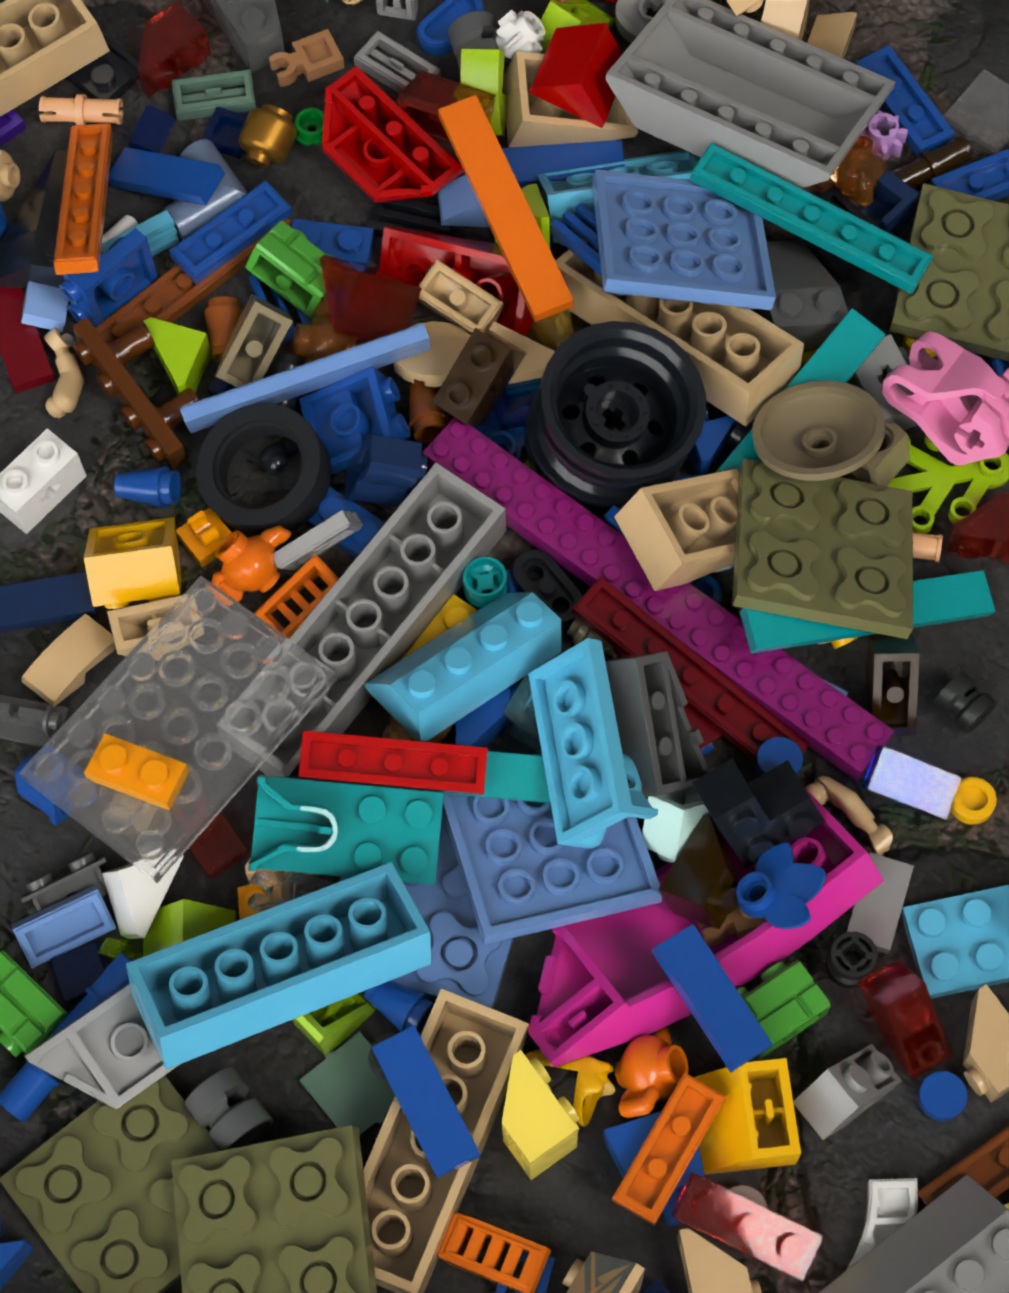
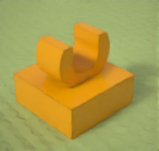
M210 507L204 511L200 510L188 518L187 523L175 530L179 540L201 568L217 558L215 556L217 548L231 534L228 527Z

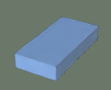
M96 885L11 924L12 930L31 968L37 967L116 929V925Z

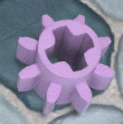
M878 110V113L875 114L855 142L857 146H864V159L870 158L884 164L885 160H888L892 155L898 158L901 156L908 129L899 128L898 115L893 116Z

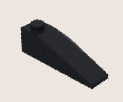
M55 150L0 242V287L23 288L26 291L28 282L32 281L59 288V285L65 281L63 275H56L54 255L68 151Z

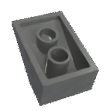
M802 240L767 241L776 299L772 310H751L803 342V351L819 349L849 313L841 288Z

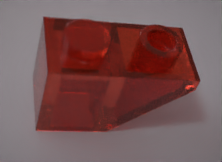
M178 1L145 22L138 73L143 92L148 98L159 90L168 88L172 84V80L177 79L191 68L198 67L211 55L206 30Z
M1000 493L953 526L948 540L947 551L957 552L960 556L970 559H977L982 556L997 558L1009 564V493Z
M900 960L859 981L873 1020L911 1079L952 1057L926 983Z

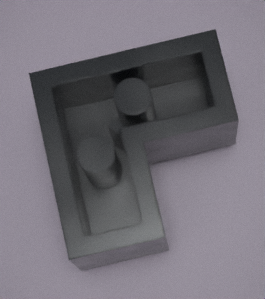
M732 758L692 782L712 819L745 869L757 863L759 857L772 847L782 843H791L797 838L804 837L814 828L825 822L788 760L748 783Z

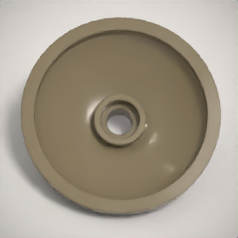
M838 381L802 383L781 391L768 400L759 410L752 428L754 448L758 457L767 467L783 476L804 481L835 479L862 467L878 452L885 437V418L879 403L873 396L859 387Z

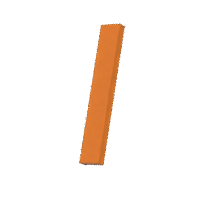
M477 95L438 109L439 119L534 322L574 307V299Z
M109 123L71 127L54 255L56 275L99 272L113 142L112 127Z

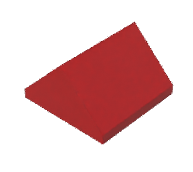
M598 23L556 28L529 91L530 94L600 128H603L616 97L605 80L606 74L623 54L607 24Z

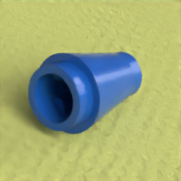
M168 466L126 473L119 472L115 477L114 491L117 498H125L126 500L166 509L169 505H176L179 502L181 496V477L178 471H172Z
M392 980L370 988L364 994V999L370 1002L400 1032L415 1025L420 1035L434 1006V1003L429 1001L427 993Z

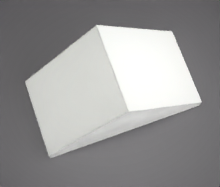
M177 851L158 854L102 873L121 936L127 939L145 938L184 855Z

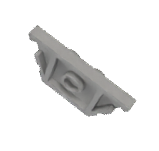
M130 983L24 1055L29 1063L114 1109H118L177 1067L165 1069L133 999Z

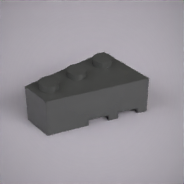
M202 0L247 68L251 69V74L269 65V57L271 55L285 52L275 0Z
M667 651L605 660L622 753L633 760L642 782V793L645 797L660 796L693 787V781L715 769V767H707L699 747L704 742L699 729H692L683 708V706L688 704V701ZM627 778L629 788H631V781Z

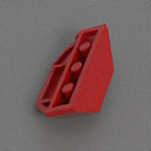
M357 66L325 88L322 151L375 203L433 196L463 173L462 166Z

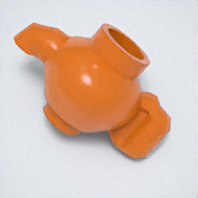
M278 525L263 531L260 535L246 537L240 530L231 533L216 550L215 556L223 562L220 572L213 574L212 581L206 588L207 596L220 608L228 611L233 609L242 600L244 591L254 592L259 590L265 593L271 589L280 577V574L276 571L277 566L274 563L273 553L276 552L278 546L289 539L291 531Z
M664 1027L651 1034H644L631 1041L621 1059L616 1063V1080L622 1088H626V1092L622 1095L618 1106L621 1116L633 1118L650 1114L654 1109L655 1103H661L673 1093L683 1073L688 1074L686 1054L680 1046L672 1045L668 1027Z

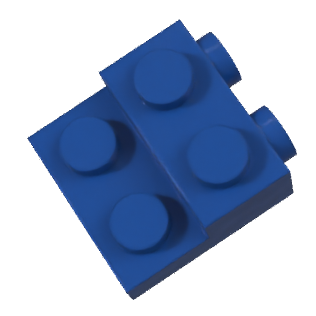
M134 228L125 237H120L114 241L107 253L103 254L101 252L99 272L63 275L65 281L59 285V288L65 297L72 302L67 306L70 315L77 322L87 317L96 328L158 279L147 237Z
M374 366L299 399L304 419L319 435L327 448L331 462V475L347 469L351 458L356 453H359L363 441L369 434L402 440L410 437V430L402 414L396 413L394 403L400 400V393L396 383L391 377L386 378Z

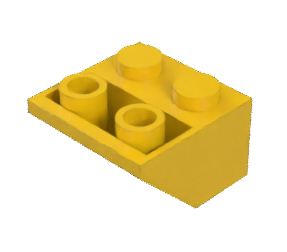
M787 1058L747 1062L731 1073L725 1067L693 1077L726 1096L725 1102L699 1146L704 1175L796 1165L801 1155Z

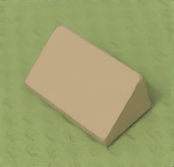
M842 12L817 15L807 43L844 59L855 29L857 13Z
M436 260L413 293L424 306L453 325L463 328L470 335L475 328L489 330L493 322H497L504 307L502 301Z

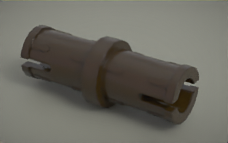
M958 136L932 151L927 149L919 153L918 158L913 160V162L893 170L891 173L913 189L928 181L931 182L932 178L938 177L951 168L971 160L972 152L968 142L962 136Z

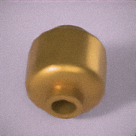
M264 104L262 108L251 110L238 138L240 147L247 152L246 160L262 168H268L270 163L281 164L285 162L297 136V128L292 123L293 116L285 110L270 104Z

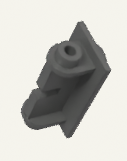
M0 695V739L40 747L49 745L57 750L69 708L58 705L52 707L47 703Z
M92 852L87 853L67 864L70 869L69 872L53 879L49 872L27 883L26 887L29 892L21 895V901L24 903L32 899L35 906L27 909L29 916L68 898L67 895L74 891L77 894L94 885L97 886L102 897L107 895L108 892L102 875L104 872H102L99 866L107 862L105 855L95 859Z

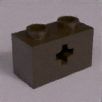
M475 328L432 402L466 425L483 426L526 352L492 330Z

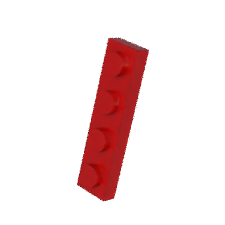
M303 731L298 777L302 779L483 795L488 748Z

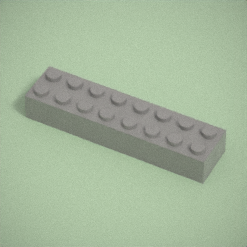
M435 463L217 725L223 744L265 775L299 778L303 731L344 733L373 697L365 689V683L404 657L452 595H455L463 586V573L467 564L473 559L486 557L507 531L506 508L441 465Z

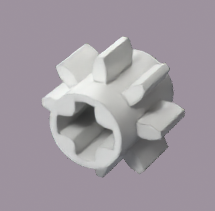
M510 10L498 21L500 28L496 31L498 34L496 36V43L498 48L505 52L507 58L512 60L516 51L540 53L543 50L540 44L545 41L543 38L545 28L540 19L532 12L520 11L516 14L513 10Z

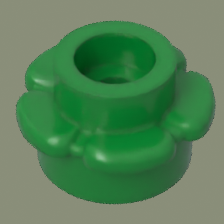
M306 108L297 114L293 124L297 128L296 139L300 144L304 146L322 144L323 111L317 108Z

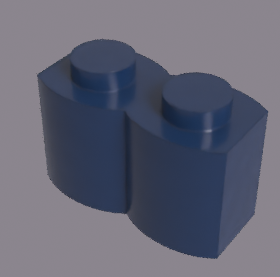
M369 434L363 441L359 453H356L348 464L345 478V499L398 507L403 499L407 498L411 493L412 487L416 484L417 480H422L425 476L427 457L422 454V443Z

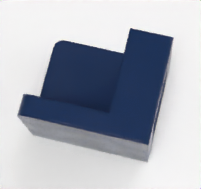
M887 170L877 180L873 199L860 211L876 227L895 235L914 217L919 193Z

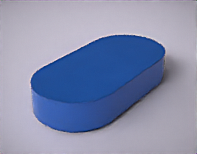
M445 0L419 23L417 27V41L420 49L432 56H441L449 53L452 50L448 38L450 25L466 13L484 11L482 0Z

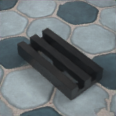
M408 199L377 202L372 207L371 219L366 224L367 228H374L375 236L382 238L383 230L386 226L403 229L410 228L409 230L415 229V231L421 228L439 232L441 235L450 236L453 226L441 225L439 206ZM380 220L403 224L406 228L381 223Z

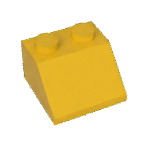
M175 517L89 529L84 563L93 607L104 605L107 609H119L128 606L132 601L148 599L149 602L180 595L182 577L178 538L175 531L177 529Z

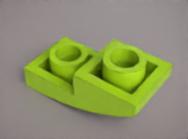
M461 49V100L477 95L495 135L505 136L508 95L502 93L505 52L499 49Z

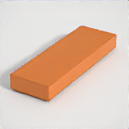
M684 1072L615 1192L612 1201L655 1226L725 1102L726 1096Z

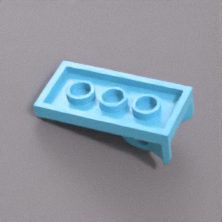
M587 638L528 673L557 843L559 845L594 848L600 845L606 828L627 817L651 819L657 816L658 809L652 808L642 793V782L633 760L622 753L602 641ZM627 778L631 781V788H629Z
M1009 885L902 907L901 917L925 1000L979 989L985 984L993 986L1009 982Z

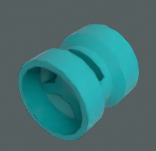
M479 557L467 564L463 573L466 602L479 610L504 593H507V573L504 566L497 559Z

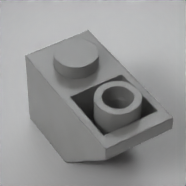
M871 1044L828 1068L793 1103L821 1139L824 1140L847 1126L900 1084L902 1080L895 1073L890 1060L884 1054L878 1052Z

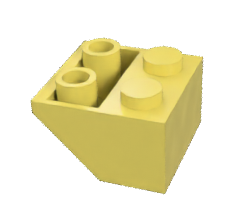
M520 1050L512 1058L502 1117V1133L504 1144L529 1179L533 1180L577 1148L579 1127L576 1122L580 1118L564 1096L557 1100L548 1084L551 1082V1078L536 1057L529 1061Z

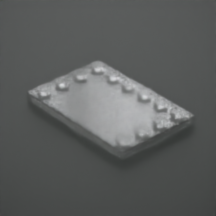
M200 576L25 765L19 774L28 784L151 880L158 883L337 681L335 672ZM104 733L187 764L190 772L170 811L97 784L86 778L84 771Z

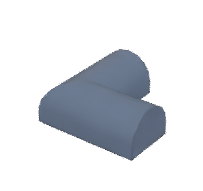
M208 139L193 142L180 155L183 158L219 164L225 172L224 177L207 205L177 200L163 208V211L167 210L173 218L174 227L181 241L248 194L213 142Z

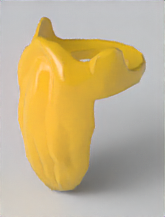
M541 1049L524 1054L529 1061L536 1057L542 1065L554 1067ZM590 1055L555 1067L578 1071L573 1108L580 1118L578 1124L582 1127L589 1124L597 1101L603 1096L613 1095L616 1090L607 1076L610 1072H613V1066Z

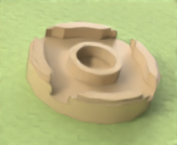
M424 322L422 325L424 324L426 327L431 350L395 362L393 366L395 372L408 382L414 384L415 379L424 381V386L440 387L471 335L463 328L451 323Z

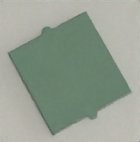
M359 1031L336 1051H330L325 1056V1060L303 1076L299 1082L336 1128L354 1125L359 1128V1136L361 1137L375 1124L382 1125L384 1123L385 1116L390 1109L395 1095L372 1051V1046Z

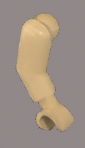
M53 328L44 336V339L55 351L57 357L55 363L60 377L53 391V396L47 399L45 407L52 417L59 419L75 409L84 384V377L75 355L70 353L69 350L73 346L72 344L75 343V338L69 333L61 336L59 330Z
M828 776L817 777L814 783L805 787L821 805L828 801L842 810L852 824L860 828L868 836L875 854L882 855L889 850L893 840L891 830L882 823L877 826L873 820L875 816L856 792Z

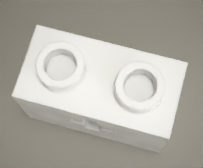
M47 428L0 473V513L25 534L31 531L86 477L78 453Z

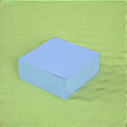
M29 281L25 291L21 323L49 330L57 328L62 333L66 322L68 299L60 288Z

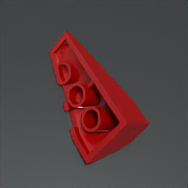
M390 226L384 227L379 268L415 291L433 264L438 260L502 301L504 307L496 323L525 337L527 336L534 320L498 244Z

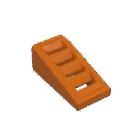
M315 554L253 615L284 646L339 580V577ZM318 576L328 585L323 592L313 582ZM304 587L316 598L311 604L299 593ZM291 598L303 610L298 616L285 604ZM277 609L290 621L286 628L271 615Z
M456 1212L452 1217L439 1249L438 1258L450 1266L516 1291L535 1293L551 1250L523 1237ZM487 1238H490L491 1241L483 1261L478 1263L477 1261ZM505 1245H509L510 1248L508 1250L502 1268L500 1271L496 1270V1267L498 1265ZM525 1251L529 1254L518 1279L513 1277L522 1252Z

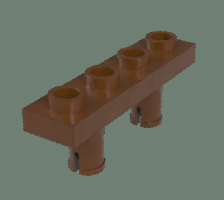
M87 317L73 325L76 342L72 345L75 352L86 366L92 362L100 374L96 378L105 393L110 398L115 394L124 405L120 408L121 413L132 429L135 430L140 427L148 437L144 443L157 462L164 459L171 470L185 463L184 446L175 436L173 428L184 422L180 411L182 406L200 400L191 388H187L162 406H153L128 373L125 364L155 346L153 338L144 325L139 324L112 343L104 341Z

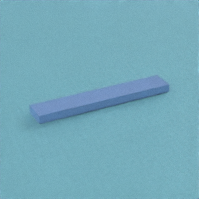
M421 323L182 406L180 411L190 433H194L216 425L226 415L241 407L258 403L277 404L332 385L372 366L378 369L430 351V339L425 325Z

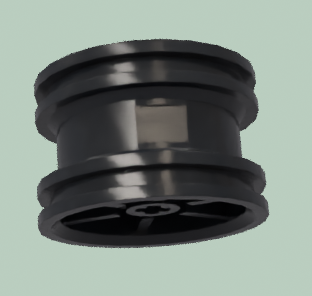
M610 321L591 325L572 334L556 349L547 363L539 388L529 407L524 424V445L532 469L591 513L597 515H605L613 505L621 510L640 488L672 482L701 435L706 417V392L701 375L690 356L674 340L656 329L638 323ZM597 377L602 379L604 383L596 387L593 384H589L588 380ZM633 385H636L637 387L644 390L646 392V395L644 396L643 393ZM564 408L577 418L573 420L564 418L562 410ZM658 423L662 428V435H653L649 431L648 425ZM607 424L614 426V429L609 430L606 428ZM584 444H590L595 449V456L589 455L580 448ZM625 453V456L637 465H625L622 461V455Z

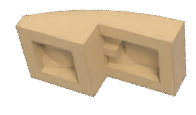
M85 613L41 653L23 674L21 682L52 707H55L85 683L86 672L116 650L113 635Z

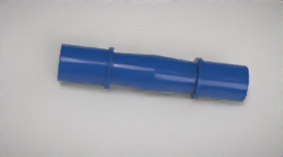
M120 952L93 985L85 989L88 994L58 1024L48 1039L130 983L126 963L132 960ZM26 1060L23 1067L0 1092V1105L14 1117L25 1122L55 1086L58 1087L61 1082L58 1080L59 1078Z

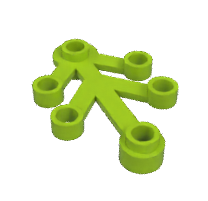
M925 434L924 442L926 446L932 451L939 452L940 450ZM907 435L910 460L907 464L922 472L893 478L887 486L912 491V493L930 489L921 505L912 508L913 518L922 516L928 521L925 525H919L913 520V532L927 534L932 529L935 514L953 486L972 481L964 496L953 500L948 512L951 523L959 527H965L972 523L976 514V507L987 489H994L1008 482L1009 455L1004 453L997 458L970 462L963 466H949L912 446L910 437ZM984 463H994L999 468L996 470L988 469ZM959 507L965 508L970 515L960 516L956 513L955 509Z

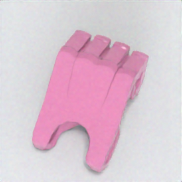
M930 331L918 337L912 343L909 362L911 366L906 364L897 366L883 380L882 394L886 401L916 422L947 460L954 465L963 466L970 462L1002 456L1009 446V368L1002 376H998L981 357L965 350L939 333ZM925 348L933 351L937 355L938 360L928 355ZM897 384H902L913 393L904 392Z

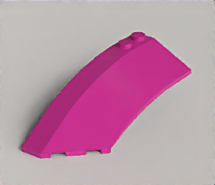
M807 789L806 791L825 822L814 828L806 836L797 838L789 844L793 850V863L812 864L825 870L826 879L824 885L811 901L806 902L811 914V920L805 925L794 929H779L766 921L739 940H737L736 934L728 935L722 943L708 946L736 989L761 975L813 939L884 881L868 852ZM719 830L726 841L739 882L745 875L755 872L757 863L745 869ZM669 862L655 871L660 886L674 863ZM662 898V902L553 928L552 932L556 935L551 956H546L538 987L542 995L537 1015L531 1016L528 1029L529 1035L554 1067L632 1041L644 1034H651L691 1015V1011L651 951L655 946L694 924L702 938V930L711 927L699 928L696 921L674 914L665 899Z

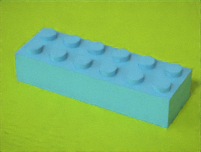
M390 862L126 963L133 999L161 1061L167 1070L431 965L430 930L395 867Z

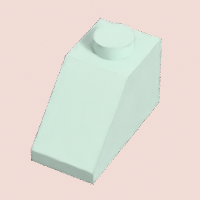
M695 786L660 796L648 797V802L652 808L658 809V815L651 819H644L642 835L647 849L656 852L658 858L663 861L674 863L702 816L711 817Z

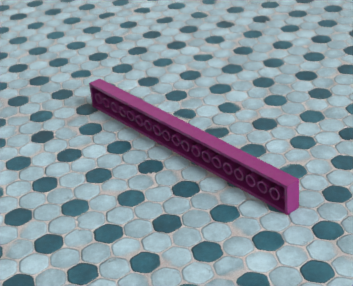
M454 417L422 452L427 457L428 469H431L437 463L506 508V525L539 550L548 553L558 564L591 587L600 576L603 577L809 743L810 748L858 782L891 741L894 730L783 650L778 649L751 654L742 621L690 583L654 591L625 536L471 425H466Z

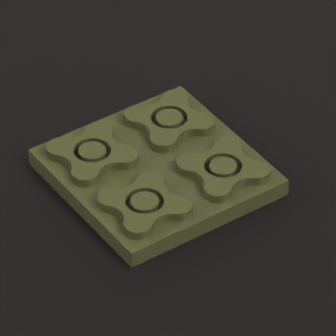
M923 183L908 243L933 255V259L913 294L898 288L889 331L913 338H918L925 332L932 331L955 342L967 351L1009 362V204Z
M743 458L739 468L732 606L908 639L913 630L912 491L883 485L877 486L872 483L842 477L824 481L798 480L773 471L763 462Z
M165 1075L118 1109H114L98 1100L0 1177V1183L82 1293H164L181 1279L171 1161L218 1152V1149L208 1137L209 1131L198 1124L185 1106L184 1099Z
M348 1125L171 1161L182 1293H377L358 1127Z

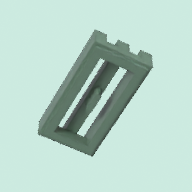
M251 69L172 80L175 111L178 121L248 112L256 108ZM245 85V87L221 90V88ZM205 91V93H198V94H191V95H183V96H182V94H184V93Z

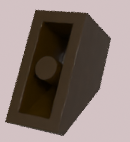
M912 632L908 639L882 634L868 635L866 664L868 711L894 730L893 736L916 735L920 652Z
M702 816L658 890L674 914L720 929L728 914H731L737 906L736 888L739 882L726 841L711 817Z

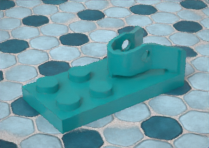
M268 775L257 776L258 791L249 871L257 872L259 869L353 877L392 862L402 882L435 885L444 792Z

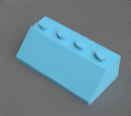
M686 150L629 158L619 162L537 174L538 187L548 211L550 222L555 219L561 222L564 213L570 211L574 214L575 207L581 203L595 214L592 188L594 173H578L567 177L566 181L549 182L547 176L625 164L624 167L613 168L609 171L690 180L691 172L701 157L691 154ZM570 229V230H571L575 235H577L580 239L583 238V237H581L577 232H575L573 229ZM550 234V238L553 243L559 242L560 245L565 246L552 234Z
M533 592L504 593L365 683V689L416 741L427 742L528 675V673L561 653V618Z

